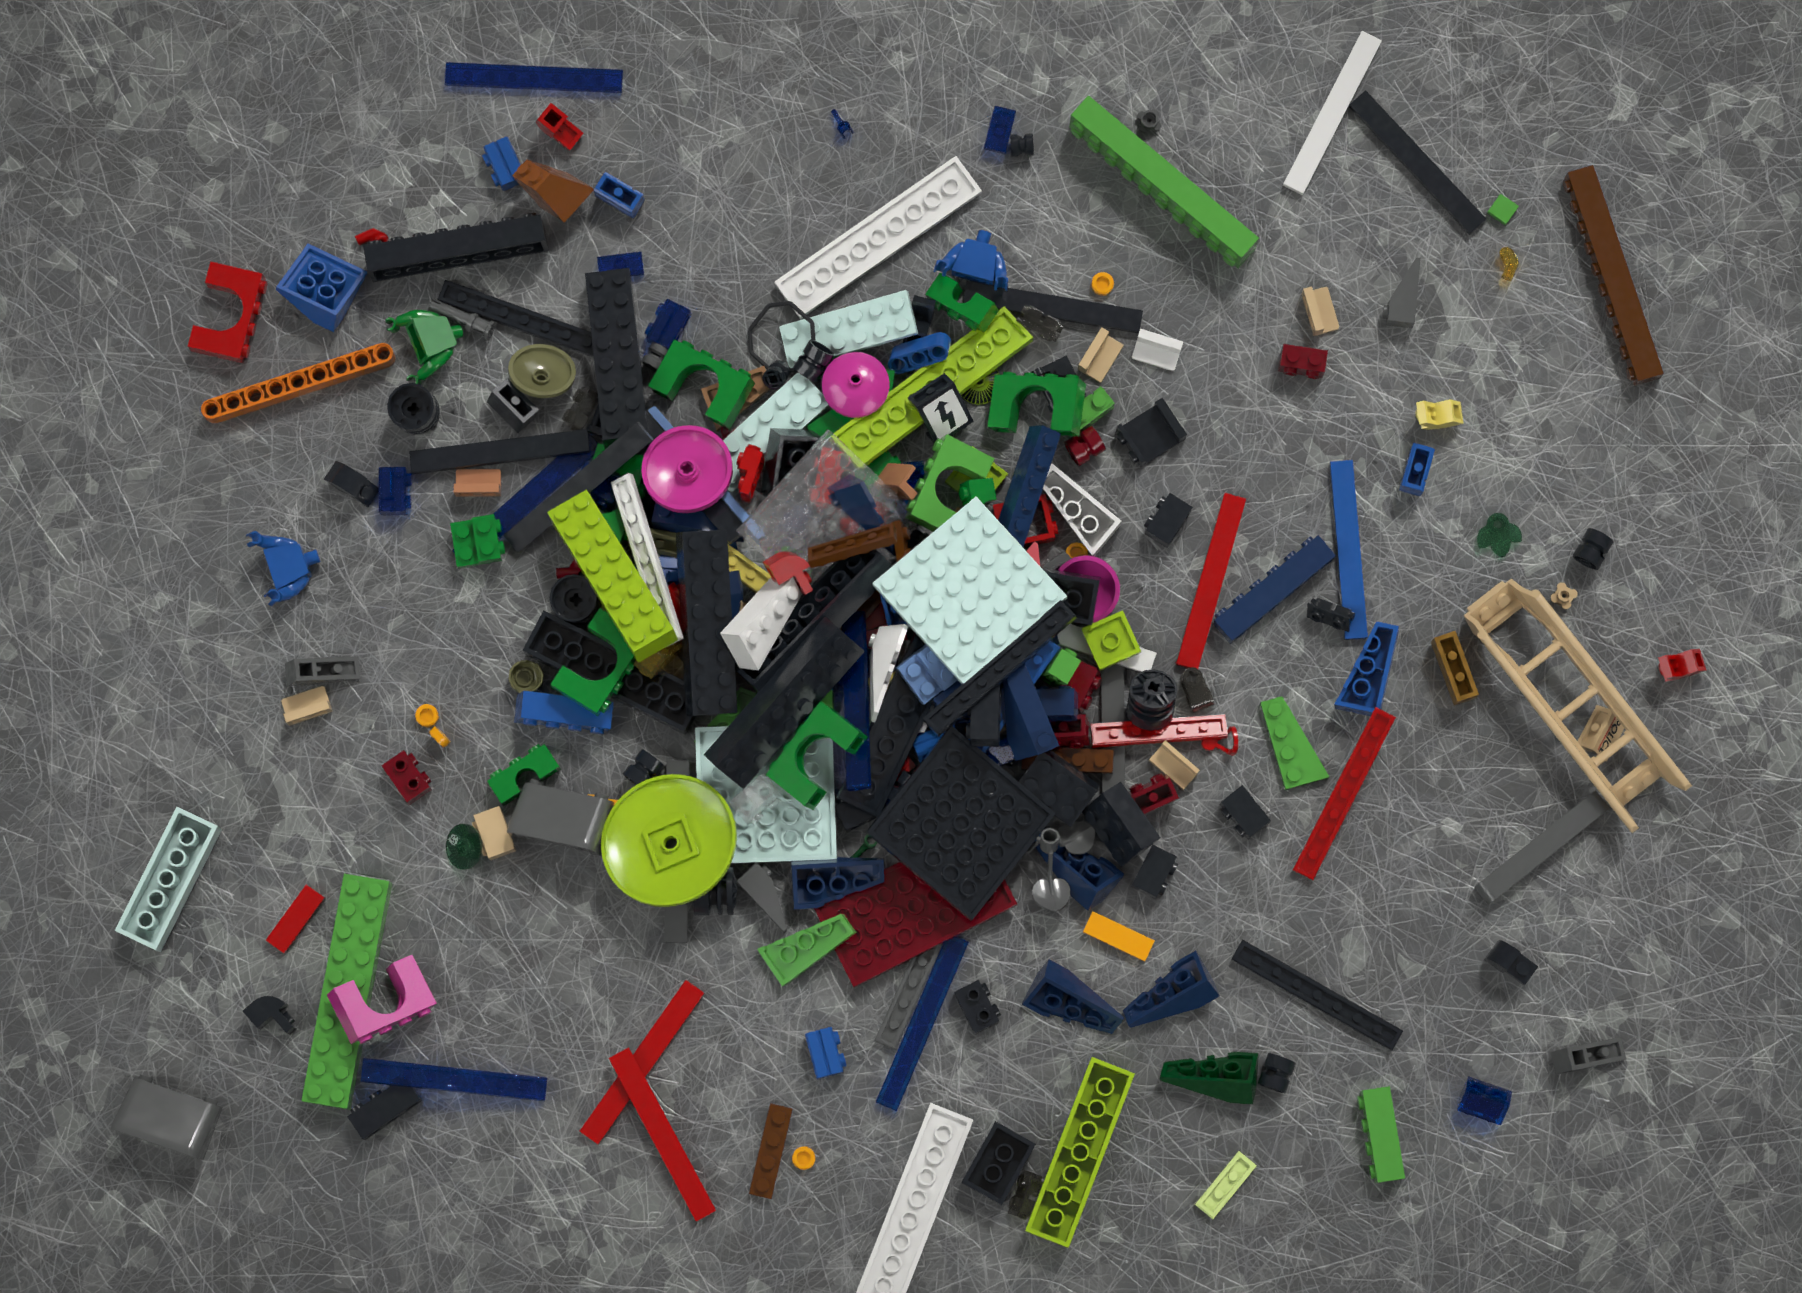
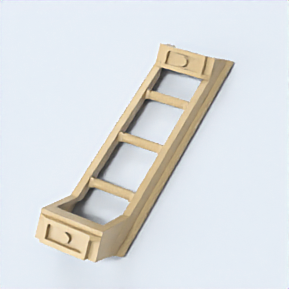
M1513 579L1506 583L1501 581L1467 608L1468 612L1464 617L1472 633L1489 650L1631 833L1639 827L1624 805L1653 782L1662 777L1671 785L1684 791L1692 787L1687 778L1539 590L1530 591L1525 589ZM1523 607L1544 625L1554 640L1551 645L1524 666H1518L1512 657L1493 641L1488 633ZM1562 648L1590 685L1588 686L1589 689L1566 707L1554 712L1526 675ZM1598 694L1626 731L1622 737L1596 757L1590 758L1562 721ZM1631 740H1634L1648 759L1612 786L1598 766Z

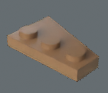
M764 366L748 371L755 385L739 414L770 390L763 382L762 377L766 371ZM719 382L701 389L708 408L717 394ZM714 423L716 431L718 432L722 426Z

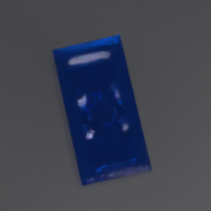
M999 106L994 107L984 150L1006 155L1016 115L1015 110Z
M642 252L597 257L599 271L630 268L631 276L644 275Z

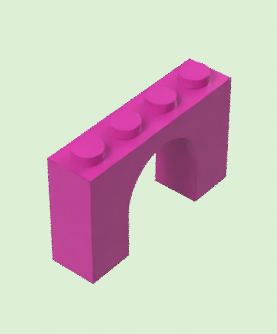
M413 955L393 962L385 969L398 995V1005L393 1013L381 1014L370 1009L364 1002L354 980L333 988L327 994L351 1044L358 1041L360 1044L371 1040L373 1038L372 1035L378 1032L380 1035L386 1034L396 1024H399L401 1027L412 1021L411 1018L418 1015L419 1018H422L431 1013L430 1009L437 1003Z

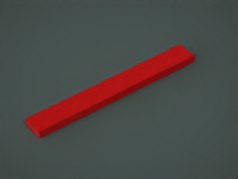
M1224 493L1176 662L1178 666L1198 671L1246 498Z
M1377 707L1374 708L1293 871L1314 880L1396 718L1395 716Z
M687 980L684 981L633 1054L645 1078L705 994ZM619 1077L613 1082L579 1131L598 1145L630 1101Z
M628 1047L613 1055L609 1060L695 1221L715 1212L716 1209L630 1048Z

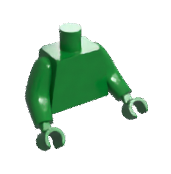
M412 310L397 316L396 320L391 317L385 320L387 324L393 323V326L387 329L391 333H396L400 327L405 326L420 365H423L417 371V375H408L406 381L415 378V384L419 385L422 384V380L427 379L446 364L454 353L453 349L457 345L456 339L463 337V330L460 325L450 327L447 317L439 316L431 311Z

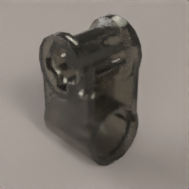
M1194 667L1186 669L1180 677V683L1191 712L1196 713L1213 706L1212 694L1206 685L1201 671ZM1189 673L1191 676H1196L1197 678L1194 681V684L1191 681L1187 682L1186 678L1189 676Z

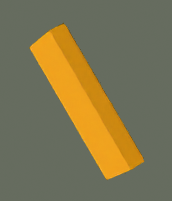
M1092 911L1083 930V933L1144 962L1155 941Z

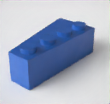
M1376 621L1361 654L1356 660L1334 704L1335 709L1371 716L1375 707L1382 710L1398 639L1399 626Z
M522 691L517 695L514 723H523L528 726L544 725L552 729L565 727L570 731L577 732L586 729L591 730L590 733L604 734V731L611 729L614 702H611L605 713L601 712L599 716H596L563 695Z

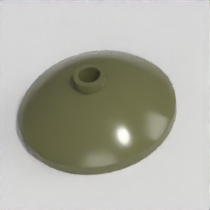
M533 344L525 346L513 354L509 361L508 374L513 385L521 392L533 397L551 398L559 396L570 389L575 380L576 368L571 357L561 349L546 344Z

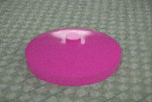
M678 426L663 432L649 445L642 461V478L649 495L660 506L678 513L698 512L714 505L726 493L733 475L732 458L724 441L714 432L699 426Z

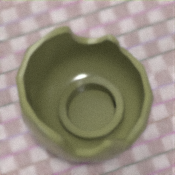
M521 660L516 662L509 670L508 681L512 689L518 693L522 691L535 692L542 685L543 672L537 663Z

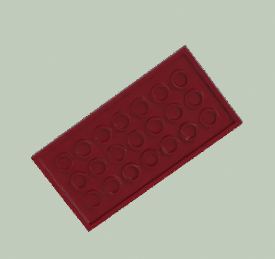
M898 862L884 869L885 882L862 891L853 892L839 900L835 899L825 903L824 906L814 908L820 922L839 914H844L856 931L853 936L834 949L855 988L1018 904L1004 879L975 918L970 921L905 865Z

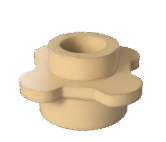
M1559 583L1556 592L1551 595L1550 599L1553 603L1562 606L1563 609H1569L1571 601L1577 597V591L1566 587L1565 583Z

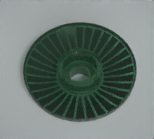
M469 824L456 825L451 829L446 839L447 857L456 868L462 870L470 869L477 864L481 857V837L478 831Z

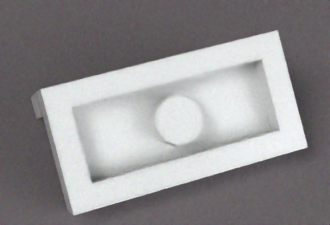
M1140 329L1132 359L1174 371L1183 341Z

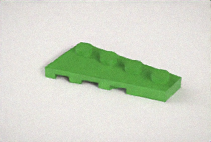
M1281 696L1260 702L1285 790L1328 779V773L1284 698Z
M839 914L810 928L796 932L791 936L777 940L772 944L760 947L757 950L782 986H786L853 936L856 931L845 915Z

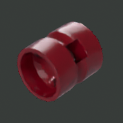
M1093 426L1082 430L1079 437L1073 436L1064 441L1069 455L1079 467L1088 462L1091 455L1096 457L1106 451L1101 437Z

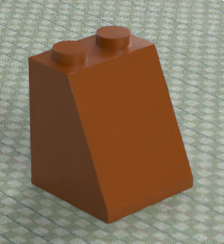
M528 159L512 175L540 208L564 223L594 190L591 186L567 172Z

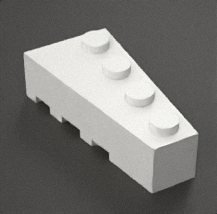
M1051 464L1043 490L1089 553L1095 556L1120 527L1122 521L1055 465Z
M793 577L781 585H778L770 578L720 633L739 668L759 670L802 595Z

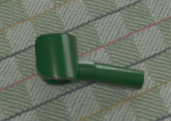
M867 834L863 840V845L850 858H858L867 849L875 848L877 842L869 844L867 839L870 836Z

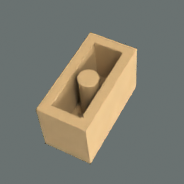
M500 806L473 815L475 821L472 822L474 831L476 829L483 841V843H480L482 844L480 848H482L483 856H488L490 860L516 852L512 837L507 833L508 826Z

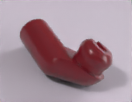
M575 560L569 567L556 568L557 579H561L566 575H580L582 573Z

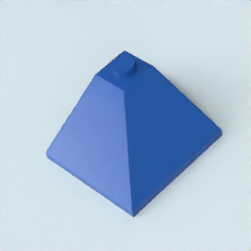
M307 244L276 286V290L313 323L334 332L345 317L367 275V271Z

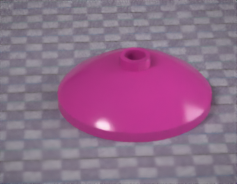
M861 352L846 353L835 358L827 366L822 378L823 396L828 405L837 413L851 418L865 417L876 412L886 401L889 393V376L885 367L875 357ZM853 377H858V378L860 379V381L857 382V383H854V382L852 381V378H853Z
M1083 555L1066 561L1059 568L1060 571L1101 577L1093 623L1104 619L1114 610L1120 596V583L1116 572L1107 562L1098 557Z

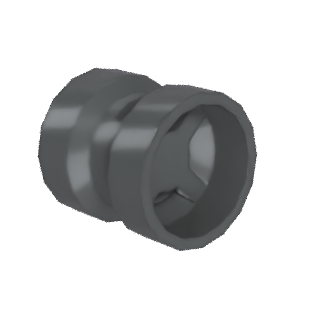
M652 342L649 347V353L644 355L641 363L656 372L668 349Z

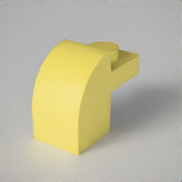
M1449 399L1437 403L1428 401L1416 402V418L1419 425H1421V429H1440L1464 424L1461 402Z

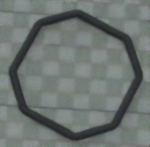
M791 301L767 304L748 328L749 354L766 369H768L769 365L753 352L752 330L769 308L791 306L810 323L811 339L816 341L814 321ZM790 368L791 372L796 371L794 368Z

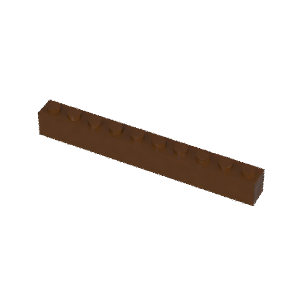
M1591 165L1570 171L1566 174L1565 180H1563L1565 192L1570 194L1572 200L1570 201L1571 210L1578 217L1577 228L1580 235H1584L1586 241L1584 249L1586 254L1591 256L1593 262L1591 264L1592 273L1598 277L1600 283L1598 284L1600 296L1605 298L1607 304L1605 305L1608 318H1612L1614 324L1612 332L1615 339H1619L1621 345L1619 352L1622 360H1626L1628 379L1633 381L1634 386L1660 379L1664 373L1594 166Z

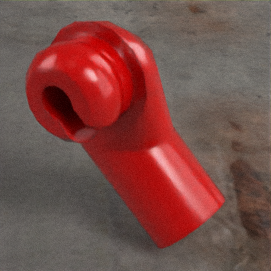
M375 228L355 235L359 246L374 240L388 241V236Z

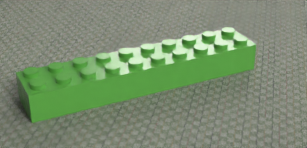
M1089 95L1071 114L1069 128H1071L1070 131L1076 138H1083L1093 152H1099L1105 157L1104 160L1111 167L1116 166L1120 169L1122 176L1130 182L1133 180L1139 185L1138 189L1146 196L1151 195L1161 209L1169 210L1175 221L1188 226L1189 232L1196 238L1201 237L1206 241V246L1215 253L1218 251L1229 266H1235L1239 269L1255 251L1259 240L1258 236Z
M344 874L302 1095L303 1102L351 1110L363 1044H360L359 1041L353 1044L350 1043L327 994L333 988L354 980L364 1002L370 1008L392 890V883L390 881Z

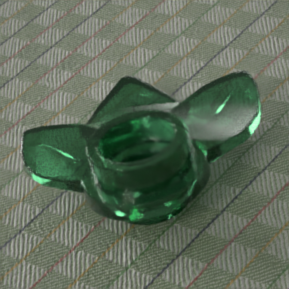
M1502 513L1492 514L1487 519L1486 526L1481 528L1477 535V545L1480 549L1490 546L1492 551L1501 558L1505 557L1509 552L1511 542L1518 543L1522 541L1519 527L1509 523L1508 518ZM1494 522H1501V528H1496Z

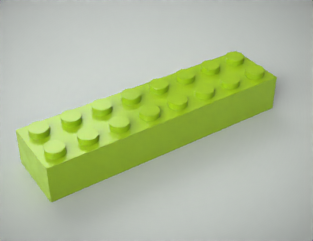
M587 489L547 512L553 526L638 663L678 640L672 625Z
M1091 1057L1025 1232L1069 1248L1135 1073Z

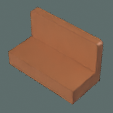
M888 463L873 484L886 498L913 500L917 492L906 481L916 468L910 464Z
M456 470L455 496H501V470Z

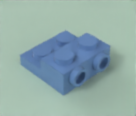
M926 644L896 667V670L921 704H926L939 692L945 691L957 681V678Z

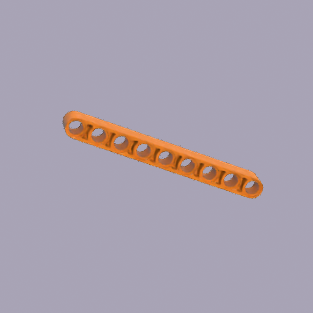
M379 343L208 399L202 404L201 412L210 423L226 421L388 368L395 362V353L390 345ZM389 351L390 355L387 359H379L381 352ZM361 358L368 359V363L364 367L357 365ZM346 365L347 369L344 373H336L338 366ZM325 372V378L323 380H315V375L317 373ZM297 379H303L304 384L301 387H293ZM282 386L283 389L280 394H272L274 387ZM254 393H261V398L258 401H251V396ZM239 400L240 403L237 408H229L231 401ZM211 407H218V412L214 416L208 415V410Z

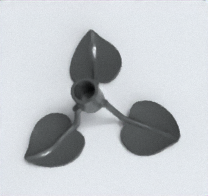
M1074 822L1071 827L1065 824L1057 831L1053 828H1047L1042 831L1041 837H1037L1036 841L1027 850L1030 852L1040 844L1041 850L1048 854V880H1039L1032 888L1034 901L1048 911H1060L1066 906L1070 898L1068 883L1061 878L1052 879L1053 853L1058 849V845L1060 847L1065 846L1066 850L1074 855H1081L1090 851L1094 844L1096 831L1089 822ZM1026 852L1020 860H1023L1025 858Z

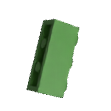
M1065 648V650L1059 649L1039 679L1052 687L1066 685L1081 660L1076 658L1077 654L1068 648Z

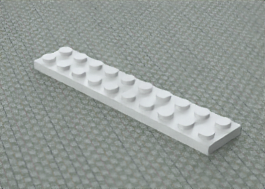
M955 156L780 277L774 284L787 301L793 302L807 315L982 193V190L957 156ZM795 311L798 317L802 319L803 317Z
M930 1103L856 1293L907 1292L973 1119Z

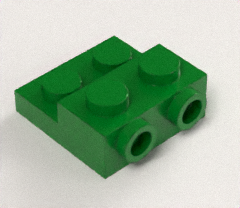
M494 514L450 523L457 568L502 561L505 547L504 542L499 541L498 533L502 532L500 519H496Z

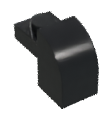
M914 295L912 309L918 334L903 338L902 343L929 335L936 300Z
M335 461L324 478L325 481L336 489L348 494L365 507H369L380 488L367 480L368 478L338 461Z
M1502 940L1496 942L1484 959L1501 973L1506 972L1522 985L1528 982L1538 968L1536 964L1523 956L1518 949Z
M263 996L254 1000L243 1010V1013L260 1030L272 1019L289 1035L297 1029L293 1025L295 1022L294 1018L287 1011L282 1012L288 1004L279 998Z

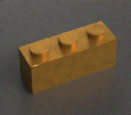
M1456 631L1433 638L1431 644L1454 706L1475 699L1479 693Z

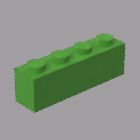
M1390 1086L1360 1091L1361 1096H1357L1359 1110H1363L1364 1119H1361L1363 1133H1367L1368 1142H1365V1150L1367 1156H1371L1372 1165H1369L1370 1178L1375 1179V1183L1405 1179Z

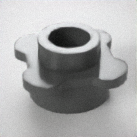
M1156 109L1138 113L1137 118L1140 120L1141 125L1139 129L1141 132L1146 133L1148 130L1153 129L1158 131L1161 128V123L1158 121L1159 112Z

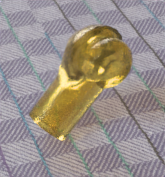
M1503 247L1499 252L1501 260L1505 265L1501 277L1504 280L1512 281L1519 261L1511 248Z

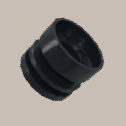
M415 383L402 384L395 388L389 396L387 403L388 415L392 422L406 433L412 435L425 434L438 423L440 416L439 403L435 396L422 385ZM417 406L420 412H416V415H414L411 410H415Z
M575 574L566 575L557 580L551 588L549 597L551 608L557 616L570 624H588L592 621L599 608L602 607L599 598L583 576ZM579 596L583 599V602H580L577 606L573 603V600H576Z
M1155 669L1144 670L1134 676L1131 680L1126 708L1128 718L1134 725L1140 729L1152 731L1160 730L1172 721L1178 691L1173 678L1167 673Z
M733 867L728 868L726 878H722L709 892L693 901L694 916H710L712 905H716L718 915H722L723 905H727L728 915H734L737 903V880Z

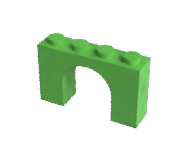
M948 434L935 441L932 448L935 451L933 457L926 461L923 468L926 471L923 479L919 478L914 490L917 491V495L913 500L908 501L905 508L908 511L906 519L932 532L957 513L945 507L939 501L935 491L938 475L944 470H955L974 480L984 479L987 477L995 459Z

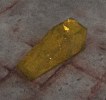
M680 640L663 648L639 663L636 660L634 665L639 668L643 675L652 679L682 652V641Z

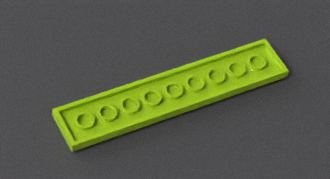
M1004 306L998 311L985 332L978 329L970 331L950 346L948 357L945 360L919 369L891 390L884 404L876 412L865 417L852 419L830 436V440L840 451L844 452L845 457L860 471L924 423L918 411L910 404L907 397L943 373L955 383L960 395H962L1033 342V336Z

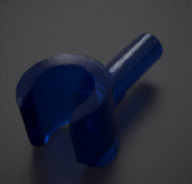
M833 109L831 113L837 121V130L841 137L846 139L844 132L850 130L853 134L854 131L849 122L843 121L836 109Z

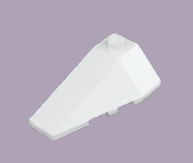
M909 625L880 626L877 634L872 633L868 646L872 647L869 655L870 711L872 722H875Z

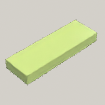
M1238 1151L1195 1205L1213 1220L1257 1165Z

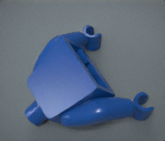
M979 230L976 240L966 239L965 242L955 245L942 260H937L933 272H943L942 276L945 277L947 271L952 269V276L989 285H993L995 281L994 290H997L998 287L1004 288L1005 291L1008 289L1004 258L999 251H996L997 247L995 245L989 244L991 233L988 231Z
M257 531L246 534V537L249 536L253 540L247 543L248 547L257 545L264 548L265 558L276 588L269 590L264 595V597L268 596L272 599L268 605L273 606L276 602L287 601L298 595L307 586L309 578L312 576L309 566L321 562L317 549L304 553L302 546L289 538L260 535Z

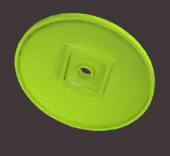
M677 774L653 777L628 790L611 809L605 821L601 838V853L604 866L616 886L627 896L640 903L656 907L683 905L709 892L727 872L736 850V823L725 799L706 782L691 776ZM676 839V846L672 849H667V841Z

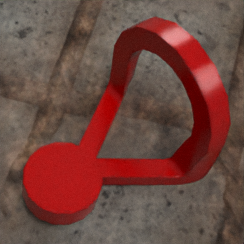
M1230 726L1227 729L1228 734L1232 732V749H1227L1218 744L1217 742L1221 739L1202 740V748L1206 751H1211L1216 747L1234 756L1238 751L1236 727Z

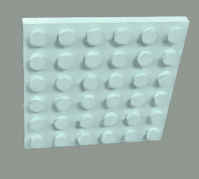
M977 497L973 498L873 582L875 589L961 684L967 682L1038 621L1060 600L1063 602L1067 599V595Z
M728 726L695 728L697 779L706 782L721 794L729 805L735 819L737 843L731 864L837 859L832 739L823 738L815 741L809 746L804 756L806 774L827 792L816 808L811 810L802 805L766 775L771 763L778 759L786 743L791 741L796 735L797 729L750 783L742 789L704 756V753Z

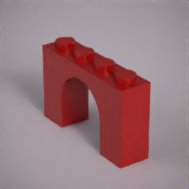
M210 261L205 284L208 288L238 296L243 304V313L235 326L223 331L193 325L187 346L191 352L243 363L244 358H248L250 353L249 339L250 336H254L256 330L255 317L260 314L262 302H260L261 295L266 293L268 285L262 273Z

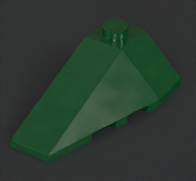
M1230 1052L1227 1057L1215 1058L1214 1055L1207 1056L1206 1060L1194 1061L1192 1058L1164 1062L1160 1081L1229 1103L1253 1104L1257 1089L1259 1054Z

